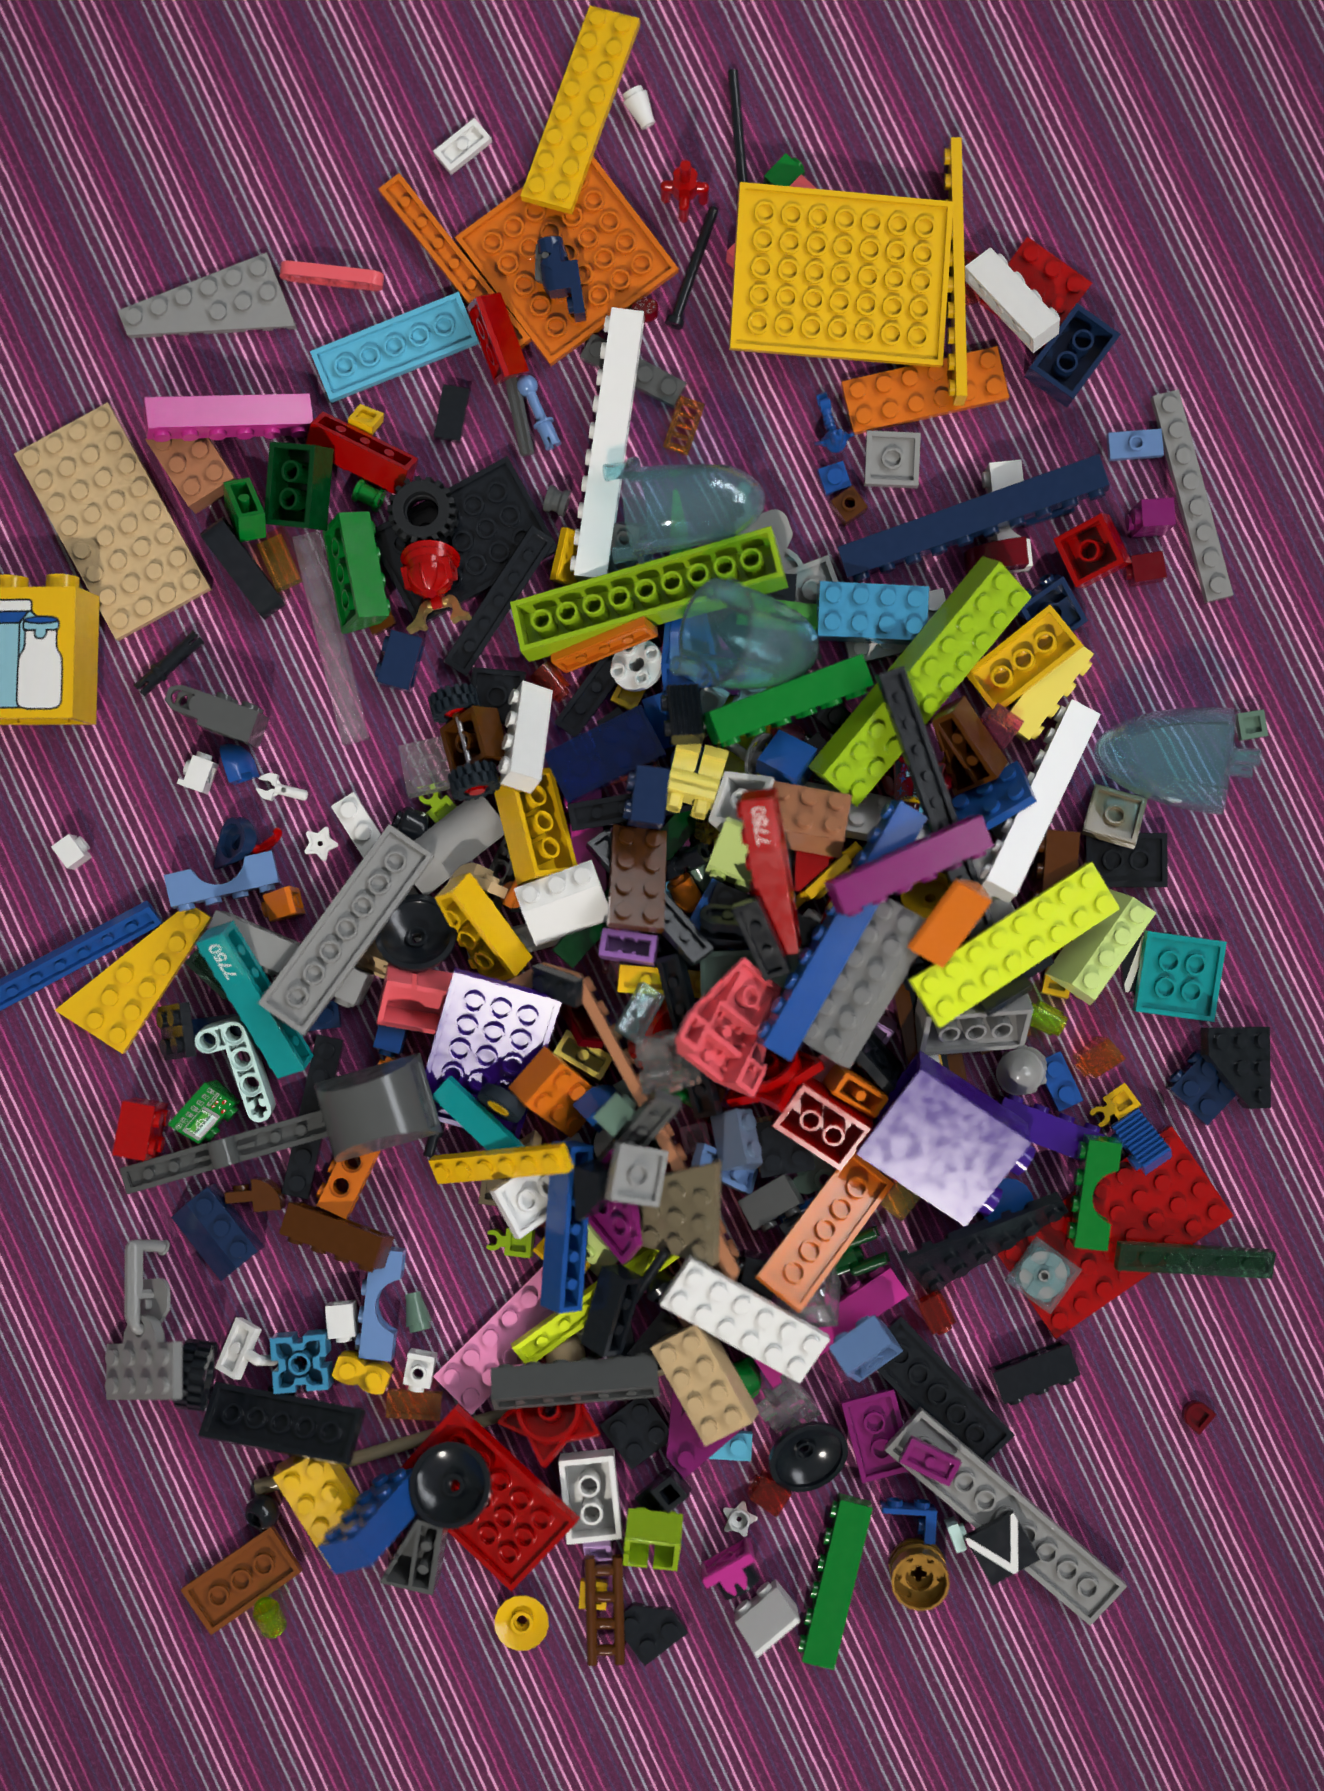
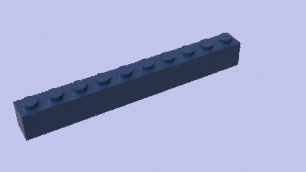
M1097 454L837 548L849 582L861 583L869 580L871 574L877 572L881 574L890 573L896 570L897 565L906 562V565H912L920 562L922 556L931 553L932 556L941 555L948 551V547L958 544V547H963L973 543V538L984 535V538L992 537L1000 533L999 529L1010 526L1011 529L1026 524L1027 519L1035 516L1037 519L1046 518L1053 514L1052 510L1061 507L1063 510L1074 508L1079 505L1078 501L1089 498L1090 501L1097 500L1106 495L1105 492L1109 491L1110 484L1101 457Z

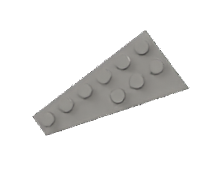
M267 252L118 310L129 338L162 337V335L179 334L182 336L190 335V333H236L258 329L271 331L276 328L297 329Z

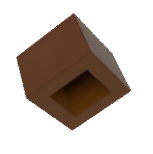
M853 485L832 499L829 504L844 527L860 517L868 509V506ZM851 500L854 503V507H846L845 501Z

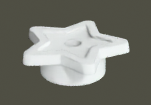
M324 827L318 833L306 832L309 844L304 851L305 854H317L322 861H326L328 852L339 846V843L330 838L329 827ZM319 841L323 842L322 846L318 845Z
M741 1501L736 1508L725 1507L723 1509L728 1519L724 1528L725 1532L735 1531L746 1537L749 1525L758 1519L756 1515L747 1512L744 1501ZM737 1517L742 1518L741 1521H737L736 1519Z

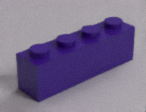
M1009 1094L1008 1098L999 1097L998 1103L1028 1122L1032 1143L1079 1161L1081 1158H1078L1077 1155L1078 1144L1080 1141L1083 1142L1084 1134L1106 1136L1099 1133L1101 1128L1087 1122H1085L1084 1127L1074 1124V1117L1061 1112L1058 1117L1048 1114L1050 1110L1048 1107L1034 1103L1033 1108L1024 1105V1098Z

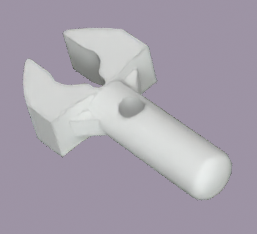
M267 773L258 778L263 781H270L275 786L274 789L268 791L256 788L259 795L265 800L273 801L277 795L303 801L308 797L307 790L281 784L279 781L280 775Z

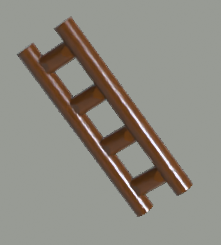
M621 1554L612 1555V1564H595V1556L586 1555L584 1557L587 1665H598V1656H614V1663L616 1665H624L623 1556ZM596 1576H612L613 1591H596ZM613 1602V1617L597 1618L596 1603ZM597 1629H614V1644H597Z

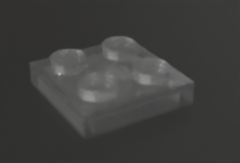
M441 736L398 746L409 799L451 789L448 780L450 769Z

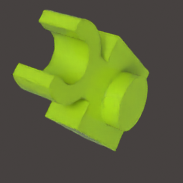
M430 785L429 788L433 791L432 798L426 799L422 794L418 797L423 804L432 807L426 813L437 823L454 810L457 805L447 795L441 799L440 791L435 786Z
M509 1227L506 1228V1234L496 1228L487 1232V1234L497 1237L496 1244L490 1243L486 1245L488 1250L494 1251L505 1247L504 1255L533 1257L534 1229L521 1239H515Z

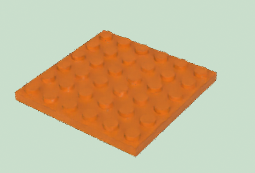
M594 156L572 215L522 201L520 196L523 190L522 187L455 236L456 242L495 293L501 292L506 308L529 335L533 344L551 367L587 341L592 334L602 330L606 315H611L612 307L630 309L633 303L645 298L679 273V268ZM549 236L562 237L569 260L577 259L586 321L575 322L574 313L569 314L567 298L551 299L543 288V284L535 281V251L538 239Z

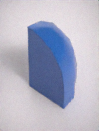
M232 743L220 745V755L229 783L237 785L260 777L256 763L249 751L242 746Z

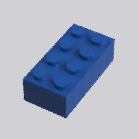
M400 1468L394 1473L387 1475L382 1473L376 1476L371 1482L372 1486L356 1498L357 1503L340 1516L341 1521L324 1534L325 1538L317 1548L334 1574L373 1566L417 1514L411 1501L409 1490L413 1468L406 1470Z

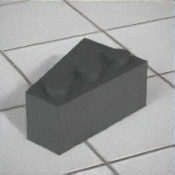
M417 1513L390 1559L380 1583L433 1596L441 1576L448 1529L438 1528L427 1523Z

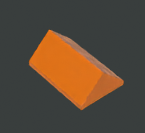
M956 879L907 947L944 968L992 902L984 887L979 882Z

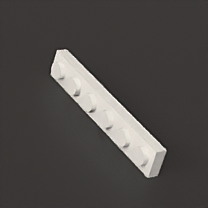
M352 792L333 804L331 808L364 858L381 833L356 793ZM413 886L407 895L419 893ZM419 937L414 938L417 943L422 940Z

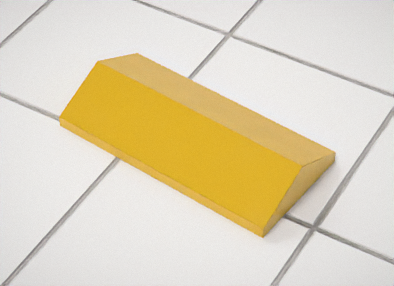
M1050 604L979 660L966 676L993 711L998 714L1084 647V645Z

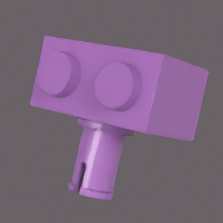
M603 928L598 955L603 960L655 967L659 939L658 936L643 934L636 930Z

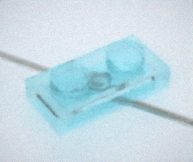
M640 982L614 1030L633 1043L639 1044L665 996L645 982Z

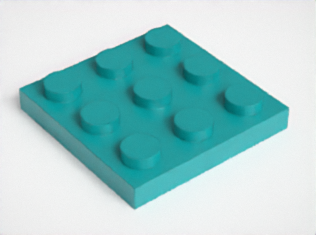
M1145 930L1132 1010L1135 1012L1215 1022L1227 942Z

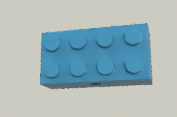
M820 581L817 586V628L815 630V640L909 645L928 622L929 586Z

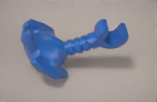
M826 392L816 394L817 405L820 413H822L827 433L820 441L814 442V445L826 447L833 453H839L845 448L848 439L855 436V433L843 432L842 429H836L831 412L830 398L827 397Z

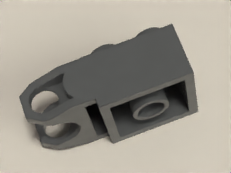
M184 685L169 687L165 697V701L171 709L186 717L197 720L196 724L202 728L259 749L269 718L263 715L264 710L258 708V706L246 701L239 705V701L229 695L217 692L216 696ZM180 690L181 692H178L176 701L173 703L172 695ZM187 696V702L181 706L182 698Z

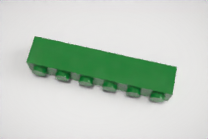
M839 1493L837 1501L833 1500L831 1503L829 1517H833L831 1527H826L824 1532L823 1544H826L824 1555L819 1554L816 1570L820 1571L818 1581H813L810 1591L813 1603L811 1608H806L804 1624L807 1625L805 1635L800 1634L797 1651L801 1652L803 1663L831 1670L835 1669L873 1510L869 1500Z

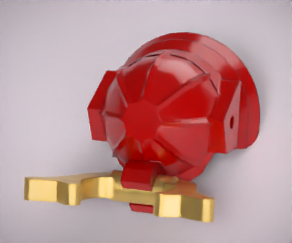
M421 540L405 547L400 557L403 565L400 569L405 589L418 594L423 599L431 598L420 605L416 618L407 626L406 629L409 634L419 630L427 631V615L434 610L446 607L453 608L450 616L453 624L458 623L460 620L470 621L472 619L469 612L462 610L457 598L454 595L445 596L451 589L453 581L458 580L459 553L449 544L437 540Z

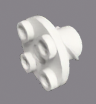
M648 640L615 653L610 673L617 684L625 690L633 692L645 690L655 684L662 674V652L653 642Z

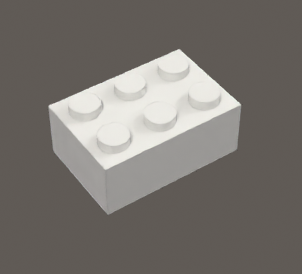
M614 1448L561 1453L558 1462L562 1501L580 1517L579 1521L566 1534L567 1545L622 1539L623 1529Z

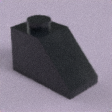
M592 1159L574 1167L576 1221H582L599 1213L611 1201L605 1199L611 1164Z

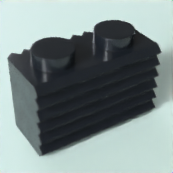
M699 684L666 686L665 695L660 696L661 711L666 712L667 720H663L664 737H669V745L702 744L705 731Z

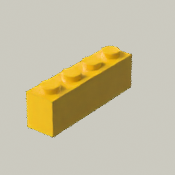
M470 872L452 878L435 896L449 926L456 928L458 932L456 939L460 947H465L470 955L468 962L471 968L477 969L479 975L501 981L515 978L533 958L525 944L518 938L510 924L504 919L493 901L489 899Z

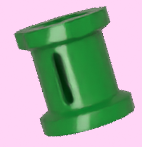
M360 479L353 490L351 500L354 502L360 501L372 507V511L377 512L385 500L386 490H378L366 484V480Z

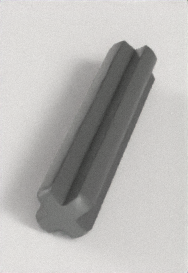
M513 377L505 380L519 452L521 456H530L534 454V448L524 400L517 388L519 378Z

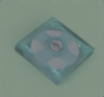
M1036 1236L1004 1281L1051 1314L1082 1269Z

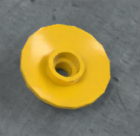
M516 1595L505 1600L498 1608L494 1619L495 1632L499 1640L508 1648L517 1651L530 1650L538 1646L545 1638L549 1627L548 1614L544 1606L536 1598L527 1595ZM519 1616H525L527 1618V1622L521 1624L518 1622L517 1618Z

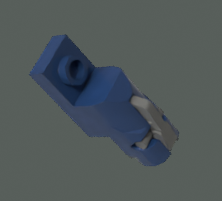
M549 236L538 239L535 251V281L543 284V288L551 299L567 298L569 314L574 313L575 322L586 321L577 259L569 260L562 237Z

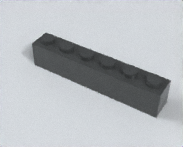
M638 1353L631 1357L615 1355L609 1356L607 1359L585 1357L580 1361L571 1362L559 1359L553 1361V1363L546 1364L528 1362L522 1366L502 1364L498 1368H491V1401L494 1410L660 1397L658 1363L656 1357L650 1353Z

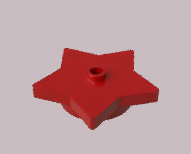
M800 1046L791 1061L766 1048L764 1064H767L766 1073L755 1096L749 1097L731 1089L725 1100L729 1107L762 1102L779 1112H783L796 1087L824 1070L825 1066L821 1059L801 1052Z
M585 1403L509 1409L497 1421L501 1427L528 1438L543 1468H546L568 1442L595 1438L601 1435L585 1407ZM555 1408L556 1413L552 1417H548V1411Z

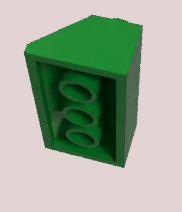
M369 511L340 512L327 525V531H322L341 634L381 624L389 616L391 609L390 601L386 598L384 590L386 583L385 575L381 572L379 564L381 558L380 549L376 546L374 538L376 532L375 523L371 521Z

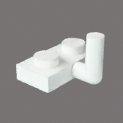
M236 1317L215 1368L234 1380H241L248 1361L256 1366H276L278 1360L271 1361V1355H259L253 1351L262 1329L242 1317Z

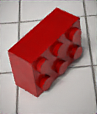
M811 1077L796 1087L783 1112L776 1110L772 1126L841 1171L872 1131L873 1119L831 1094L824 1084Z

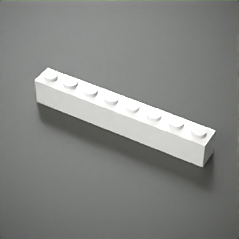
M1073 699L1066 707L1061 705L1054 717L1057 724L1055 728L1051 727L1043 740L1047 745L1044 751L1039 750L1033 761V764L1036 765L1034 772H1029L1026 776L1037 802L1004 822L1001 831L1004 832L1002 840L997 839L990 852L993 855L991 863L986 862L979 875L983 879L981 885L986 892L1007 903L1017 895L1101 715L1100 713Z

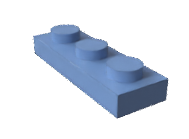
M697 1143L691 1166H700L718 1160L716 1148L705 1143ZM759 1169L721 1171V1184L742 1194L750 1195L753 1192Z

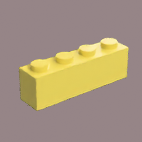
M1082 647L1021 695L999 724L1024 743L1031 738L1036 740L1045 728L1041 724L1046 717L1051 719L1061 707L1057 704L1061 697L1064 695L1067 698L1076 687V684L1073 682L1079 674L1084 676L1093 663L1089 660L1094 653L1086 647Z

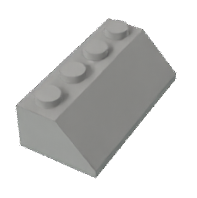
M1027 993L990 1017L975 1004L941 1028L935 1025L918 997L915 1009L917 1051L919 1052L920 1050L926 1055H941L1024 1048L1034 1010Z

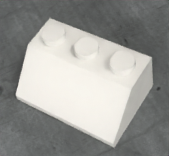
M592 860L514 888L522 914L536 947L608 920V902Z

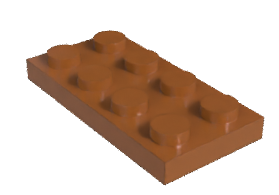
M273 1525L191 1580L180 1591L209 1634L212 1635L300 1574L303 1568Z

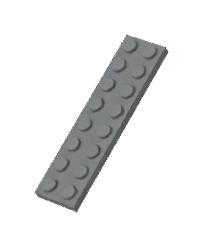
M389 824L258 1004L305 1036L433 860L434 855Z

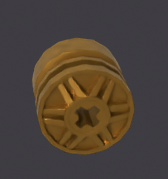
M919 1537L909 1538L897 1544L891 1552L888 1563L892 1590L897 1600L908 1609L916 1611L931 1610L940 1605L947 1596L950 1582L944 1555L939 1547L935 1544H924L922 1538ZM916 1566H921L919 1572H914Z

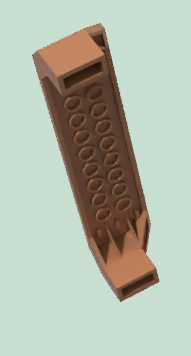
M541 963L583 978L582 1003L640 1108L649 1098L645 1089L649 1087V1084L642 1071L636 1073L632 1065L635 1061L630 1056L628 1047L623 1049L619 1041L623 1038L616 1023L610 1025L606 1017L610 1014L603 999L597 1001L593 993L597 988L591 977H585L583 973L550 963ZM532 969L509 980L508 983L532 989ZM668 1121L655 1138L662 1150L669 1151L667 1160L673 1171L688 1169L684 1162L688 1160L682 1145L680 1143L675 1145L671 1138L675 1134ZM720 1217L719 1262L714 1266L708 1264L707 1266L736 1282L740 1271L737 1258L740 1255L732 1238L729 1240L725 1238L724 1234L727 1231ZM677 1315L683 1328L692 1324Z

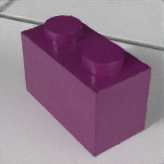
M1174 497L1141 499L1129 511V514L1126 515V529L1130 531L1131 538L1163 536L1176 525Z

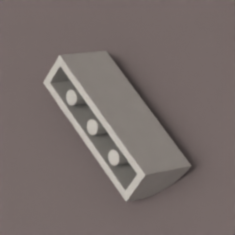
M481 796L476 800L471 798L470 801L462 802L428 829L421 837L414 840V842L434 855L433 860L415 883V886L423 895H429L448 880L456 869L471 862L504 835L500 815L485 797Z

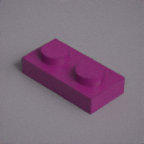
M910 1435L898 1458L899 1463L948 1487L961 1465L959 1458L913 1435Z

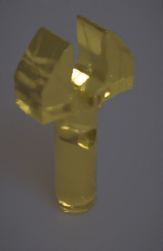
M709 818L696 821L694 837L704 844L712 845L713 839L718 838L720 832L708 821Z

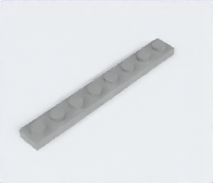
M1179 389L1152 396L1153 411L1158 429H1162L1163 448L1204 603L1233 596V591Z

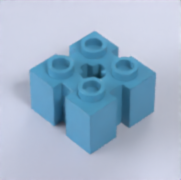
M327 1329L308 1330L303 1335V1338H298V1331L275 1333L270 1338L271 1361L278 1360V1366L272 1371L274 1394L293 1393L302 1385H306L307 1391L329 1390L334 1384V1377L332 1376L333 1363L332 1361L326 1362L325 1356L332 1350L331 1339H328ZM300 1356L307 1360L305 1366H303L302 1361H297Z

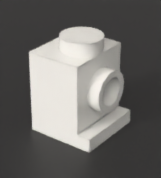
M197 751L196 756L192 755L191 760L188 759L183 769L184 780L178 778L177 784L208 795L219 764L212 762L213 756Z
M416 1348L409 1350L403 1384L409 1385L408 1390L423 1393L425 1388L430 1389L438 1352ZM421 1369L423 1371V1376H415L414 1370Z

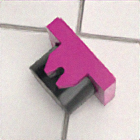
M745 1537L701 1563L702 1582L706 1589L716 1584L723 1598L730 1600L742 1595L756 1585L760 1577L752 1565L755 1562L753 1545L749 1538Z

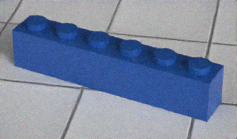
M576 1140L552 1141V1144L565 1143L574 1167L593 1159L594 1146ZM574 1168L569 1173L549 1175L540 1306L557 1313L582 1311L588 1218L582 1221H576Z

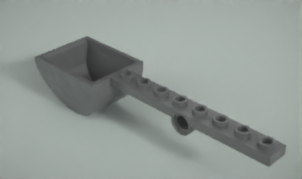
M417 1053L315 1083L314 1089L320 1106L319 1111L119 1168L126 1194L223 1168L325 1137L329 1138L335 1161L341 1162L442 1133L421 1054Z

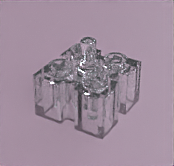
M666 1029L656 1032L655 1035H646L635 1039L637 1057L634 1063L636 1067H643L644 1069L640 1072L639 1076L643 1094H652L655 1089L670 1094L682 1090L683 1087H690L701 1083L700 1070L677 1053L675 1037L679 1029Z

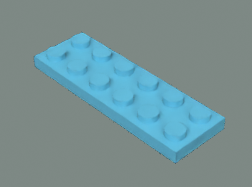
M456 292L311 350L310 353L328 398L333 403L478 345L479 340L459 292Z

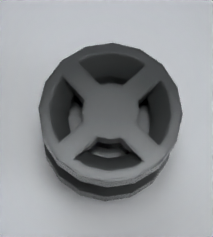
M550 485L544 500L543 511H555L558 516L564 517L569 506L571 491H560L556 486Z

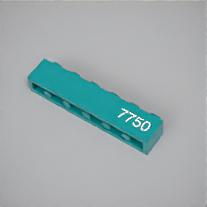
M234 920L206 930L196 942L199 952L212 969L214 977L221 984L228 1000L238 1012L242 1023L249 1030L254 1043L259 1047L267 1060L268 1066L273 1070L277 1078L305 1070L314 1055L301 1033L258 1004L271 986V982Z

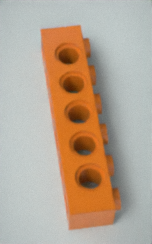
M387 1056L385 1060L380 1059L377 1065L396 1060L397 1058ZM381 1150L359 1156L361 1160L359 1167H352L348 1160L336 1162L333 1159L327 1171L331 1173L327 1183L322 1182L316 1194V1197L320 1198L316 1206L344 1219L350 1217ZM338 1178H344L348 1181L349 1189L347 1192L338 1190L336 1186Z

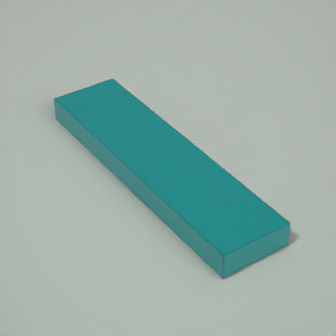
M452 1076L448 1077L432 1095L433 1099L486 1150L525 1147Z

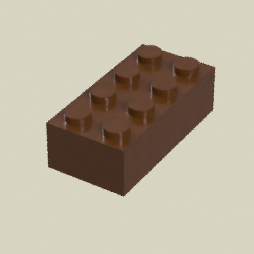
M1047 829L1035 854V864L1030 866L1029 877L1030 880H1033V891H1029L1028 901L1078 869L1080 832Z

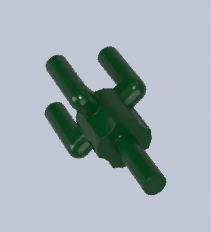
M877 1225L860 1231L832 1269L836 1277L848 1272L853 1276H858L885 1266L891 1261L887 1251L865 1259L860 1247L861 1244L877 1239L880 1236Z

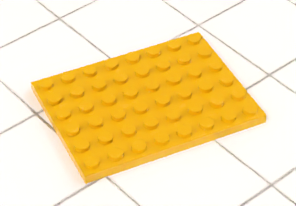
M740 182L738 185L729 350L942 367L954 201Z

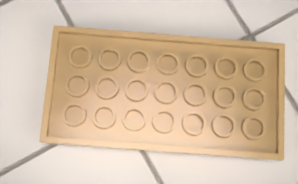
M108 402L14 453L89 592L100 596L99 610L117 641L212 590Z

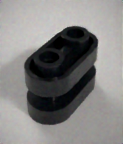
M709 904L701 909L700 932L713 947L730 949L749 948L732 911L733 905Z

